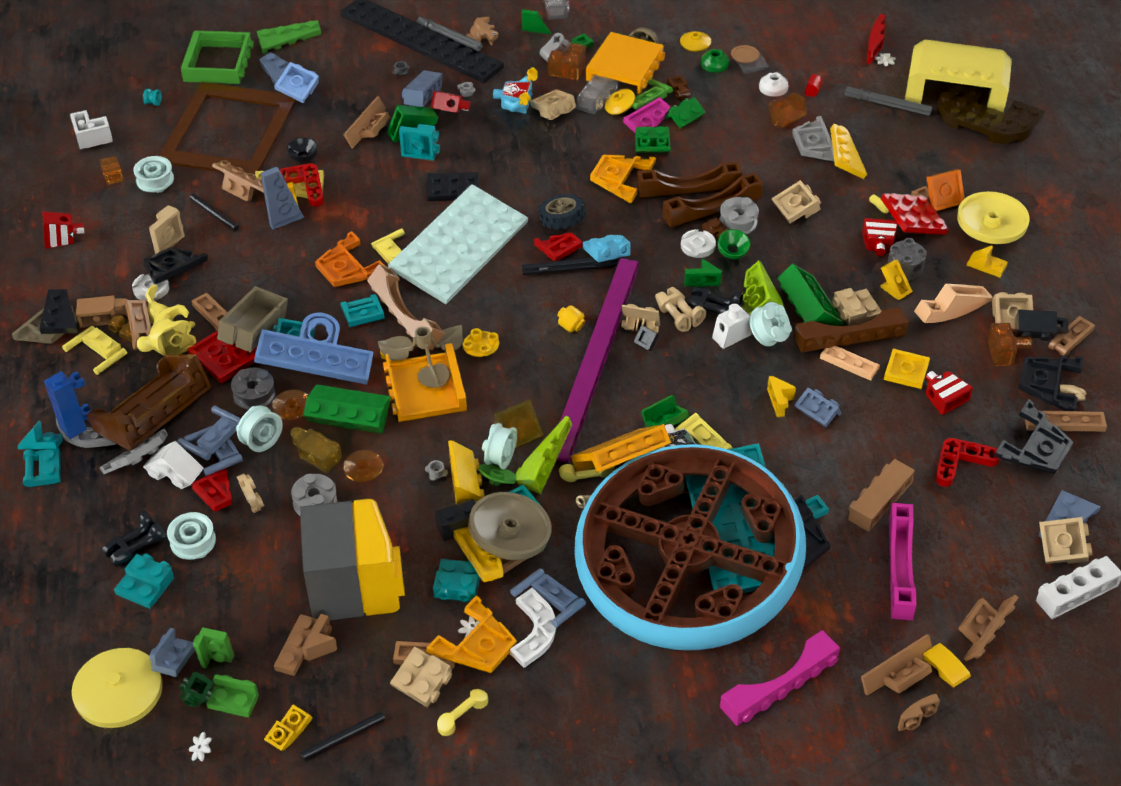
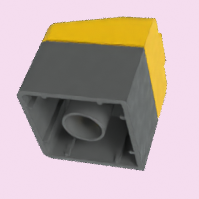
M373 499L354 500V503L352 501L301 506L303 573L312 617L318 619L320 614L329 616V620L361 617L364 616V613H366V616L398 611L400 608L399 596H405L400 547L392 546L376 501Z

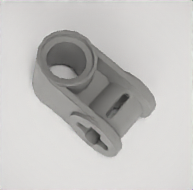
M556 33L541 48L540 56L550 65H554L570 49L571 44L568 40L564 39L561 33Z

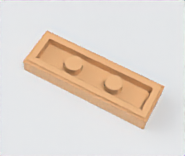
M835 345L831 348H825L820 355V359L870 381L880 367L877 363Z

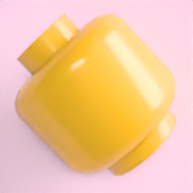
M572 305L567 308L562 307L557 314L559 317L558 324L570 333L578 332L586 321L583 312Z

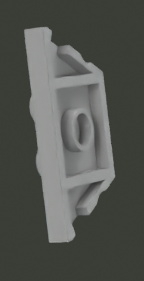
M821 116L816 117V121L812 123L808 121L804 125L793 129V137L801 156L834 161L832 140Z
M164 428L145 439L133 450L125 451L99 468L103 474H106L125 465H134L142 460L141 456L150 455L159 450L158 446L165 441L168 433Z

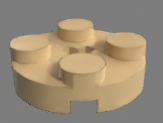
M249 474L237 476L240 487L248 503H250L253 513L260 511L264 504L260 495L257 492H253V489L256 487Z

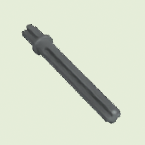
M419 16V20L416 21L425 26V28L428 27L476 51H480L483 47L481 42L442 26L433 19Z
M847 86L845 90V96L857 98L858 101L865 100L930 116L932 111L931 106L866 91L863 88L857 89Z

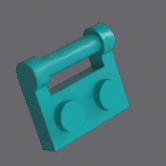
M376 294L348 303L346 301L340 302L342 312L349 327L384 319V312Z
M59 448L39 451L29 449L23 452V459L25 460L24 486L34 487L61 482V452ZM39 460V476L34 477L33 461Z

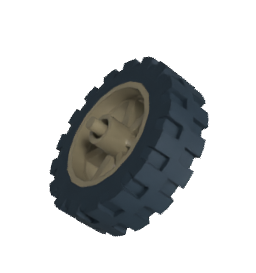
M558 194L555 197H549L538 208L541 224L549 229L555 228L558 230L560 228L566 229L569 226L573 227L576 223L579 224L586 215L583 199L575 194Z

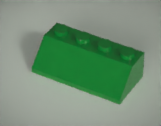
M791 264L778 277L781 289L788 294V300L797 308L795 310L796 313L804 319V322L816 321L831 326H843L845 324L812 274L795 264Z
M316 385L307 397L303 416L308 422L383 434L391 396Z

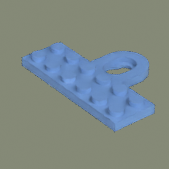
M313 313L303 320L299 337L262 329L254 362L367 385L373 352L338 345L337 340L340 327L337 320L325 313ZM316 325H323L326 327L328 338L318 341L311 337L310 332L315 329Z

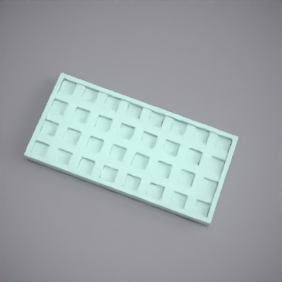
M472 184L388 264V267L392 268L397 275L444 304H447L528 222V217Z

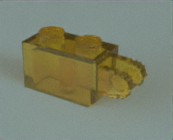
M299 427L291 430V436H293L292 443L298 447L300 458L325 473L342 459L340 445L336 441L329 440L322 433L312 429L306 431Z

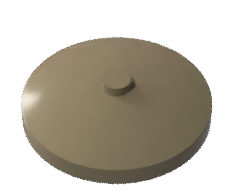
M498 492L484 496L475 503L469 517V531L474 541L486 552L503 559L522 560L531 558L539 554L546 547L551 535V521L546 511L532 499L516 493Z

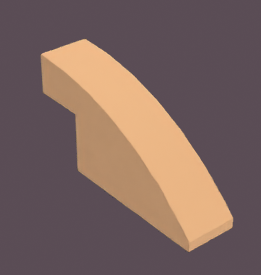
M945 284L934 301L921 300L914 312L924 323L943 322L968 314L992 301L993 297L983 286Z

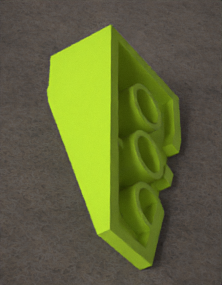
M758 260L745 272L744 287L746 288V293L743 295L744 306L741 308L749 316L755 308L763 307L769 302H774L784 307L765 268Z
M565 416L524 461L522 467L518 468L516 481L519 486L524 485L528 490L539 494L542 493L573 425L570 417Z

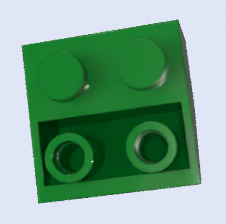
M635 127V154L670 152L669 127Z

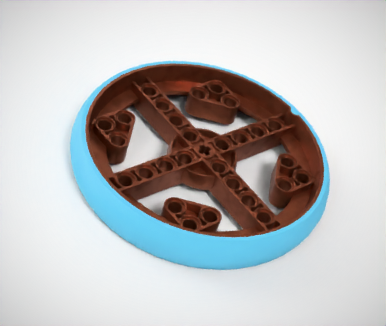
M676 445L656 449L640 455L614 470L590 496L582 511L575 536V561L579 579L587 596L602 616L615 627L639 641L675 650H703L720 647L741 640L766 625L780 612L795 591L802 574L806 555V535L802 517L795 501L784 485L769 470L749 457L731 450L709 445ZM683 475L709 476L691 514L676 517L668 523L620 508L637 491L639 492V500L642 505L653 506L677 497L684 492ZM731 483L748 493L742 499V513L755 539L760 543H768L775 535L774 557L720 539L719 533L712 523ZM607 531L659 549V553L666 566L646 608L628 597V595L636 591L635 575L620 546L612 545L605 550ZM711 566H715L762 582L757 590L744 601L742 588L736 584H730L703 594L696 599L695 609L697 618L669 616L689 574L699 573Z

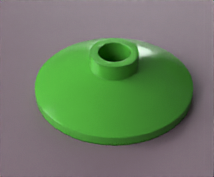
M481 464L479 466V472L490 479L489 483L492 485L500 486L501 483L513 484L516 482V475L508 469L503 470L498 465Z

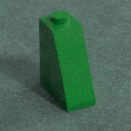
M397 105L387 133L393 142L400 141L399 129L401 126L417 128L419 124L435 126L438 116L430 107Z

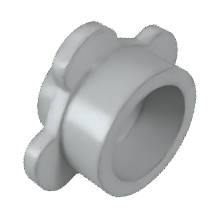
M464 82L457 86L460 89V94L464 97H469L475 92L472 82Z
M439 460L432 461L425 467V471L429 473L431 480H437L442 476L448 475V470L444 468V463Z

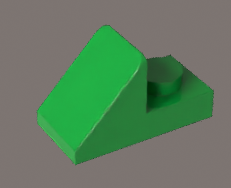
M702 259L701 268L685 269L684 286H721L722 272L714 265Z

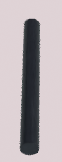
M190 195V200L233 231L239 229L236 223L197 195Z
M379 712L301 751L300 754L303 760L385 720L382 712Z

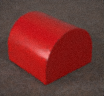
M812 74L804 94L811 97L816 96L822 86V78Z

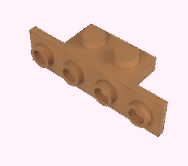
M379 96L373 100L343 134L351 148H354L362 138L377 136L379 130L391 118L388 112H385L386 108Z
M222 160L218 163H213L212 167L225 173L222 185L223 190L247 202L252 201L254 188L264 192L262 180L256 178V175L246 173L242 168L234 167L228 161Z
M1016 595L1004 600L997 611L984 598L976 602L958 628L973 643L963 658L965 661L974 657L978 659L983 655L985 645L995 638L994 632L1005 623V616L1015 609L1014 603L1018 599Z
M926 634L862 675L861 679L865 694L868 696L884 685L897 693H901L932 673L931 665L923 661V653L932 648L930 636Z

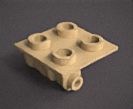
M633 304L622 305L624 320H622L621 327L634 331L635 328V331L638 332L639 324L642 323L643 326L646 324L647 328L658 333L660 326L659 311L651 307L639 308Z

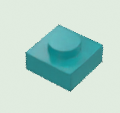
M818 495L805 500L815 519L828 514L829 508Z

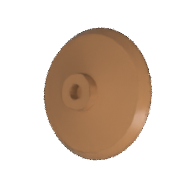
M740 45L732 49L731 56L737 62L752 63L758 59L759 51L752 46Z

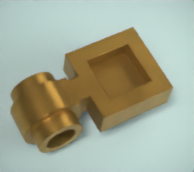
M121 315L114 316L109 321V329L114 333L119 332L121 338L132 342L129 322L126 324V319Z

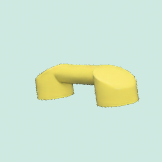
M565 464L559 468V474L567 482L599 476L605 478L613 472L615 466L600 472H596V469L575 472L573 465Z
M480 689L472 690L467 700L451 713H444L439 717L437 722L438 732L443 736L453 734L457 718L472 706L481 709L488 704L487 693Z

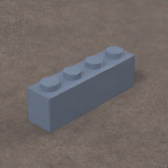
M431 71L420 73L403 89L402 99H404V105L423 107L432 99L433 91L441 90L442 73Z

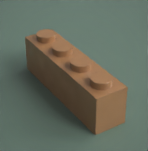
M896 459L890 464H886L881 474L873 478L869 488L862 490L859 499L852 501L848 508V511H850L848 520L869 532L891 508L892 503H895L912 484L915 470Z

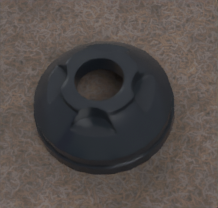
M302 137L292 140L287 145V152L291 159L304 163L309 162L316 156L318 146L313 139Z

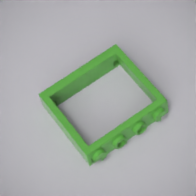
M194 31L181 67L183 82L240 84L241 79L245 75L244 69L248 65L247 60L251 55L250 50L254 45L250 33ZM202 46L242 48L235 69L195 68Z

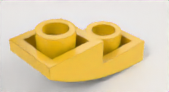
M941 643L923 653L924 660L936 668L939 672V677L952 687L971 677L970 672L960 660Z
M292 705L282 721H276L264 740L283 752L302 733L312 720V717L300 708Z

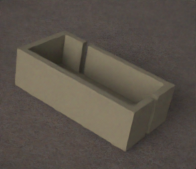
M255 286L219 320L217 339L231 345L235 343L236 347L252 352L258 346L261 330L272 331L273 326L278 324V319L286 317L288 299Z

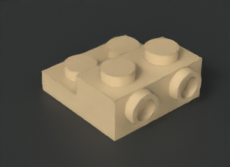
M557 89L530 101L531 107L538 109L540 115L548 120L555 119L560 114L569 113L576 108L574 95Z
M801 180L772 198L774 205L790 224L803 215L805 218H808L821 210L820 199L817 195L813 196L809 185H804Z
M166 206L156 214L157 221L149 227L155 254L174 246L184 237L180 212L175 207Z
M851 288L834 292L832 304L834 308H837L842 320H845L848 326L870 321L881 312V309L867 289L854 292Z
M1005 292L995 294L992 299L993 317H995L996 331H1015V316L1018 310H1033L1032 295H1026L1025 293L1007 294Z
M1082 517L1039 522L1046 564L1060 562L1070 564L1089 561V556H1092L1091 543H1086L1085 536H1089L1088 525L1083 523Z
M414 646L390 684L428 708L430 703H435L440 695L439 690L442 685H446L451 679V666Z

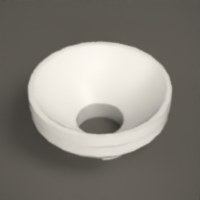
M769 73L761 78L759 89L768 96H782L788 91V81L780 73Z

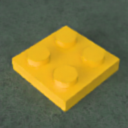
M893 349L884 380L922 389L930 357Z

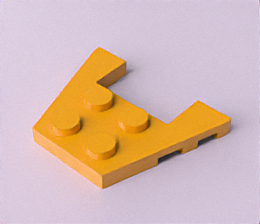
M602 155L590 174V180L627 202L632 203L637 195V188L623 184L633 168L652 170L656 163V158L641 159V156H635L633 159H629L620 155Z
M475 596L465 607L464 613L480 623L458 646L438 635L427 646L426 653L492 673L510 653V649L516 645L517 640L501 622H497L492 616L491 610L483 606L482 600Z

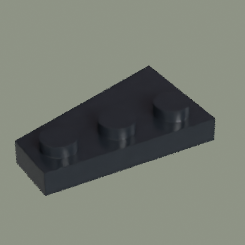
M67 289L48 290L39 327L41 334L78 333Z

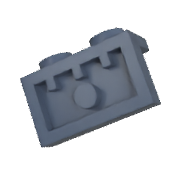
M807 388L794 405L796 409L827 428L836 415H841L840 405L833 399H825L824 395L817 389L813 391Z
M170 628L161 637L157 647L153 648L150 653L149 659L152 663V671L177 677L195 651L194 642L176 638L175 629Z

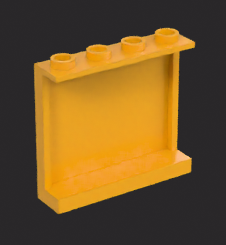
M610 32L586 67V81L592 82L596 75L637 85V94H640L646 88L649 79H652L654 71L658 70L660 62L665 58V52H663L664 45Z
M452 343L445 344V353L430 355L433 366L442 363L449 370L447 384L438 388L426 387L418 380L419 371L424 367H429L427 356L390 362L388 354H385L386 362H383L384 373H388L386 383L387 387H391L389 389V396H391L390 401L394 400L392 411L393 415L397 414L398 422L467 411L466 396Z
M662 424L639 428L573 454L570 457L576 472L595 468L596 472H600L668 445L671 441L665 425Z

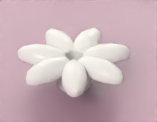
M880 53V57H875L878 61L877 64L884 63L885 67L888 64H895L893 61L896 58L890 57V54Z
M471 616L469 617V623L465 620H460L464 627L460 628L458 632L466 633V637L480 622H475Z
M202 732L199 738L193 737L195 745L189 748V751L194 752L192 755L193 761L197 758L203 761L204 753L211 752L208 744L212 738L208 737L205 739V732Z

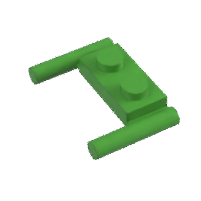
M649 79L647 84L654 87L636 96L631 107L638 110L659 97L663 99L667 97V92L671 93L673 91V88L654 79Z

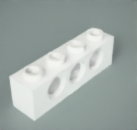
M1107 556L1101 559H1094L1089 565L1083 568L1078 567L1072 573L1066 576L1062 575L1050 584L1042 585L1038 590L1036 602L1051 619H1054L1118 587L1121 581V571Z

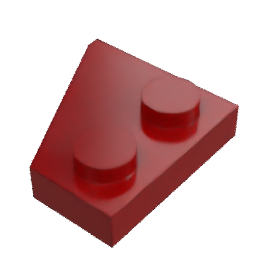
M572 233L549 236L548 240L542 241L539 238L534 239V245L554 262L583 247V242Z
M226 468L192 483V489L214 512L232 504Z

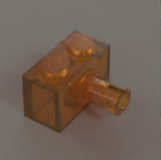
M792 93L778 102L772 100L768 105L771 123L780 128H785L792 122L800 120L801 117L807 115L805 98L796 93Z
M991 323L987 339L994 366L1013 365L1017 348L1032 347L1031 336L1015 337L1010 323Z

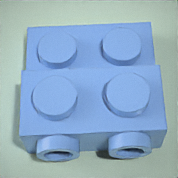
M290 62L275 84V90L304 103L308 95L312 94L318 85L319 75L302 68L299 64Z

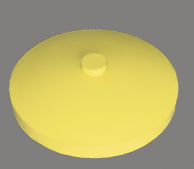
M979 192L966 197L961 202L957 214L958 223L965 233L979 241L991 244H1005L1020 239L1026 233L1030 221L1029 213L1021 202L1009 195L998 192Z
M117 648L102 652L86 662L77 673L72 686L73 702L81 717L95 726L117 728L132 724L146 716L158 702L163 685L161 673L152 671L150 656L136 649Z

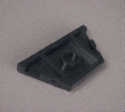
M170 247L143 259L144 267L153 284H159L208 261V254L202 253L200 256L192 255L190 250Z

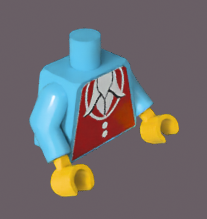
M534 67L530 68L527 71L528 76H525L520 81H507L503 90L494 89L493 99H501V107L503 109L526 114L532 96L531 80L535 81L538 77V72Z

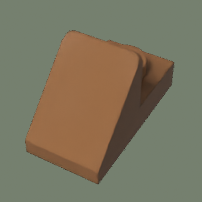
M320 614L302 647L305 660L310 661L337 650L336 640L330 636L332 626L330 625L329 616Z

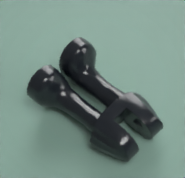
M695 287L686 303L692 309L696 306H701L706 311L719 315L729 310L731 304H738L741 307L743 292L736 291L732 298H725L711 293L710 289Z
M145 510L138 515L139 525L134 530L121 537H114L102 548V553L107 558H110L115 567L130 563L136 552L167 538L162 527L157 522L154 523L151 516ZM141 538V539L138 540L137 542H135V543L129 545V544L132 543L133 541H135V540Z

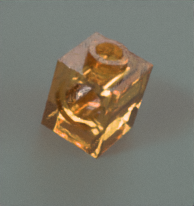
M116 156L99 160L107 185L124 181Z

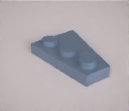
M272 52L259 59L260 65L267 75H270L272 82L275 84L289 64Z
M1062 490L1046 521L1082 517L1083 523H1085L1090 516L1099 512L1101 506Z

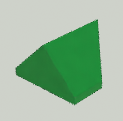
M522 9V31L551 34L538 11Z

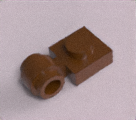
M682 75L667 78V84L673 88L672 92H675L677 100L683 101L691 97L688 83Z
M717 218L702 224V230L711 233L714 238H717V241L724 231L729 230Z

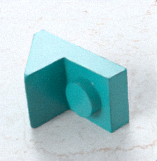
M39 420L18 444V449H57L63 441L62 434H54L53 432L43 434L41 421Z

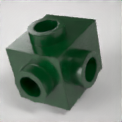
M194 671L189 679L185 677L179 687L182 690L179 698L183 699L184 704L199 708L202 702H208L213 692L210 688L214 681Z

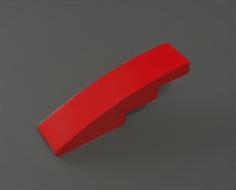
M884 14L879 15L872 27L867 50V64H871L883 49L886 15Z

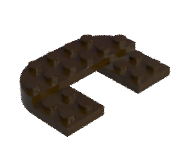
M951 83L945 92H941L937 112L941 114L942 121L956 130L963 126L989 136V142L998 144H1009V142L1015 140L1017 142L1026 140L1033 133L1045 114L1044 110L1015 100L1006 113L988 108L977 103L982 97L984 89L958 83Z

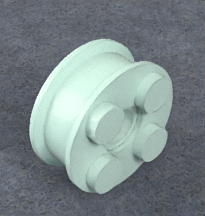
M150 156L137 162L134 166L137 186L146 192H163L174 181L170 161L161 156Z
M769 302L763 307L755 308L751 312V331L762 345L772 346L777 342L785 341L789 337L792 327L782 305Z
M252 406L243 415L236 427L238 439L241 443L248 445L251 450L263 452L272 447L278 440L282 431V419L278 414L271 412L265 406Z
M501 423L491 425L488 440H485L482 445V451L485 452L484 462L486 465L493 463L499 465L500 469L504 470L507 468L514 454L517 442V429L515 427L510 429L504 428Z
M197 512L185 513L176 517L170 523L167 530L172 552L179 558L186 560L205 557L213 549L216 542L211 520L206 515Z

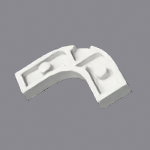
M533 588L516 598V604L534 623V628L529 636L510 649V655L523 668L549 649L556 633V627L551 623L555 618L552 608Z

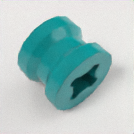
M146 88L143 94L144 104L159 106L162 100L161 91H152Z

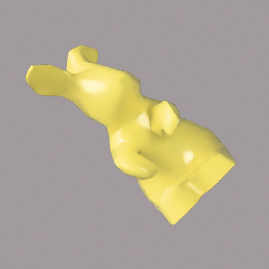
M156 284L151 285L147 290L146 299L148 301L147 311L149 320L153 326L148 336H141L137 340V348L142 352L155 350L163 356L167 354H182L188 351L187 348L196 344L195 337L189 334L191 328L195 326V322L185 320L173 321V319L179 314L187 318L189 311L183 305L177 304L169 308L154 301L158 286Z

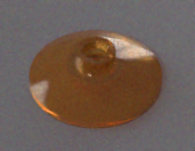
M287 390L275 397L272 404L274 413L286 420L303 417L308 394L301 390Z
M359 450L350 454L345 459L343 464L344 473L349 479L356 482L371 481L382 472L383 460L373 451Z

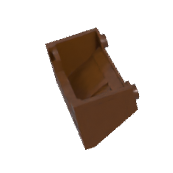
M165 355L157 364L159 375L109 413H105L100 408L90 411L86 416L94 432L127 450H133L212 387L197 355Z

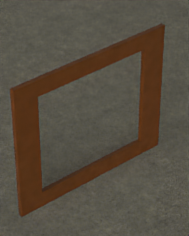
M201 82L159 156L168 159L171 165L216 172L222 171L212 167L213 163L224 160L230 162L234 167L242 168L246 173L255 175V171H260L296 99L284 93ZM207 97L279 107L251 161L177 151Z

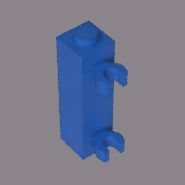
M61 371L44 380L59 427L65 435L71 439L87 430L84 420H88L86 414L90 412L88 404L79 406L74 388H81L85 385L84 378H80L78 372L72 373L67 378Z

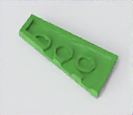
M318 20L257 31L263 54L268 53V50L272 48L275 50L280 49L281 45L286 43L289 45L294 44L298 39L306 40L321 35Z

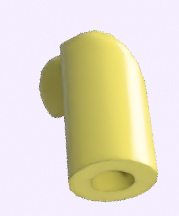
M870 196L869 201L882 213H889V210L878 196Z

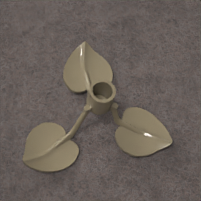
M462 325L444 329L445 334L438 344L432 337L430 329L422 326L416 329V337H413V342L408 337L396 336L378 341V346L384 356L388 354L390 360L401 361L408 358L409 351H413L417 343L421 349H425L429 367H424L419 371L418 380L426 387L438 388L447 384L449 370L442 363L432 365L428 347L433 343L436 348L441 347L445 351V344L452 343L454 351L459 349L463 343Z

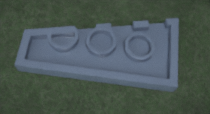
M275 167L262 172L261 178L270 227L274 230L304 218L280 170Z

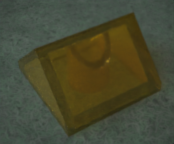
M530 399L494 414L495 424L501 423L504 428L510 429L515 427L517 429L516 447L543 436Z

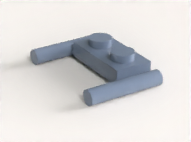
M213 406L211 412L221 418L197 440L198 445L196 446L182 438H179L177 443L182 448L205 460H209L211 454L217 451L236 432V427L241 418L217 406Z
M212 426L184 437V440L190 443L196 441ZM230 438L214 452L219 463L204 468L203 472L205 476H208L243 461L241 454H239Z
M541 568L510 590L511 594L516 597L529 586H532L544 600L562 612L551 621L554 627H558L586 605L583 598L579 599L574 593L545 574Z

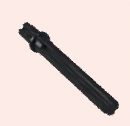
M594 258L543 263L537 261L534 264L522 265V274L541 275V273L611 267L617 266L618 260L616 258L597 262Z

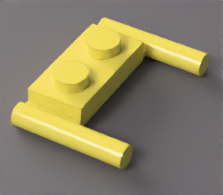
M401 228L371 243L372 248L388 264L402 252L393 240L405 235L404 230Z
M90 326L62 346L63 350L68 352L80 342H83L104 357L106 360L93 369L96 375L127 355V351L121 348L119 343L94 326Z
M694 413L675 428V431L686 429L692 439L699 445H709L724 449L733 448L697 413Z

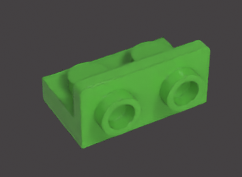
M202 627L200 634L195 637L193 644L201 667L207 668L211 658L217 662L226 661L231 663L234 653L228 634Z
M215 675L213 678L215 686L206 703L207 707L249 718L259 697L256 684L249 680L234 679L228 675Z

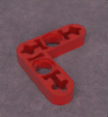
M310 163L279 169L286 183L293 182V184L305 182L308 201L311 206L318 207L323 204L324 197L318 168L315 164ZM309 171H312L313 176H309ZM292 173L298 174L296 177L289 176ZM317 183V186L309 187V184ZM317 193L318 199H314L313 194Z
M947 438L943 442L935 481L943 487L951 486L954 481L958 459L989 467L998 465L1000 459L994 457L997 448L960 439ZM950 447H954L953 453L949 452ZM973 450L976 454L970 455L966 451ZM951 460L954 464L948 465L945 464L943 461ZM944 471L948 472L947 478L943 477Z

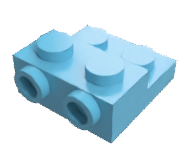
M607 235L603 238H592L589 241L583 242V249L597 262L629 256L630 242L623 235Z

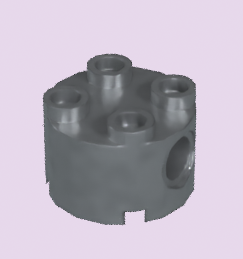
M906 238L904 241L896 242L890 247L888 263L898 259L907 280H914L922 274L927 252L914 239Z

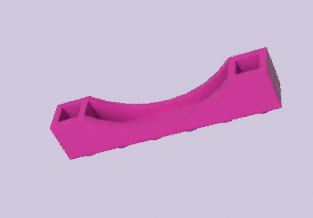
M892 503L889 515L891 619L913 621L916 609V587L912 570L913 504Z
M823 630L806 640L800 659L787 673L772 681L761 684H738L721 695L720 708L736 726L750 721L756 713L767 710L771 703L777 699L782 700L787 696L788 692L794 688H800L809 678H815L826 667L835 665L838 661L840 647Z

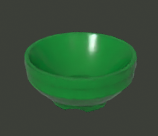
M710 49L702 55L701 67L713 73L725 71L729 67V57L720 49Z
M729 229L719 236L718 249L725 257L739 259L744 257L749 251L750 240L744 232ZM734 246L737 248V252L732 253L727 248Z

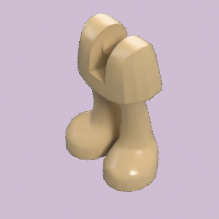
M674 287L667 289V295L664 292L655 295L660 310L663 313L669 312L675 320L676 328L682 332L690 330L691 324L693 327L699 326L706 317V310L703 307L696 306L692 309L685 302V296Z

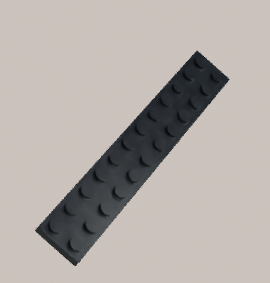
M355 0L340 11L342 17L482 83H486L504 68L503 62L471 47H467L428 27L425 28V26L369 0Z

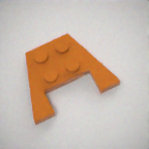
M352 231L347 234V238L337 242V246L333 250L329 249L315 261L316 268L334 287L368 280L378 264L384 265L379 260L364 268L348 252L361 245L360 239Z

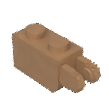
M114 295L77 299L76 316L80 328L109 325V321L118 315L127 317L125 303L128 299H115Z

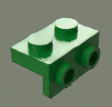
M695 97L690 100L686 98L680 103V106L674 105L671 107L665 118L667 120L672 118L679 129L703 116L706 112Z
M673 395L641 411L645 427L662 424H672L674 426L681 424L683 420L689 418L688 410L677 406L675 396Z

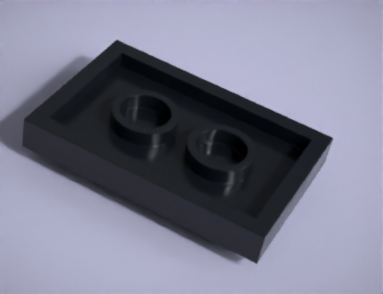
M479 172L428 174V201H455L472 184L479 188Z

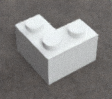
M86 110L70 114L80 149L113 142L106 116L89 120Z
M176 441L154 452L143 466L151 477L159 480L167 476L180 489L191 485L203 470V467Z

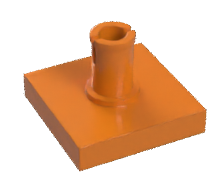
M956 169L926 177L930 204L936 211L958 206L965 199L961 170Z

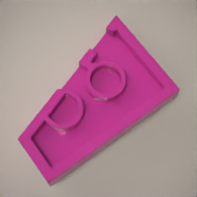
M659 97L624 117L623 123L634 133L635 127H658L669 113L668 110L671 107Z

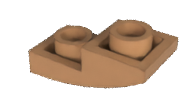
M937 694L927 696L906 709L900 717L898 730H914L920 726L923 716L930 717L937 713L940 703Z

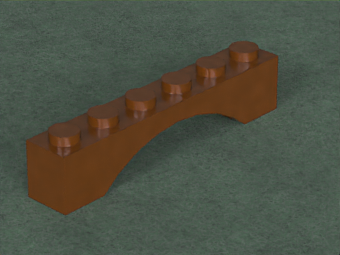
M739 161L721 163L705 173L688 177L669 176L655 169L638 171L637 188L640 198L724 190L742 176V170Z
M756 172L739 177L723 191L707 198L691 200L675 197L663 201L662 217L671 228L720 212L723 202L730 198L748 197L752 201L762 198L764 182Z
M897 307L884 309L872 320L854 326H831L816 321L797 323L794 339L801 352L831 348L834 345L843 346L904 336L909 322L902 309Z

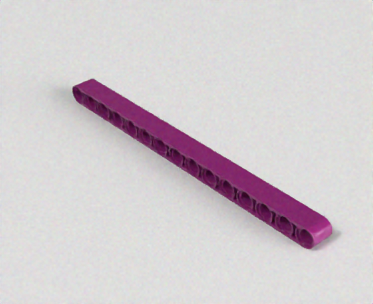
M624 258L619 260L560 420L561 422L565 416H568L573 425L556 461L570 463V456L573 455L623 315L622 305H626L639 267L638 261Z

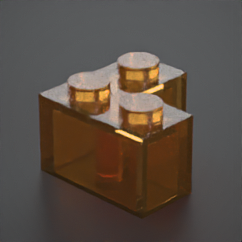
M571 43L567 53L552 50L548 58V75L579 80L586 63V46Z

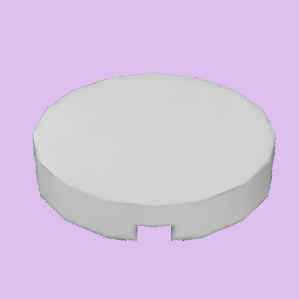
M691 230L682 236L681 249L688 256L694 258L707 257L716 248V239L708 231L703 230V232H699V230Z
M140 275L132 284L133 293L140 300L147 301V290L151 285H154L149 275ZM168 280L156 284L158 288L154 301L161 299L167 294L169 290Z

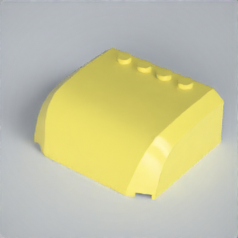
M925 39L913 48L905 100L921 104L925 79L991 88L987 107L1004 113L1009 92L1012 59L1004 50Z

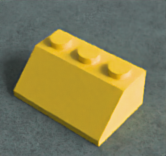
M448 441L456 504L474 499L476 503L484 497V490L479 489V486H482L481 474H477V470H479L478 458L474 459L472 450L454 441Z

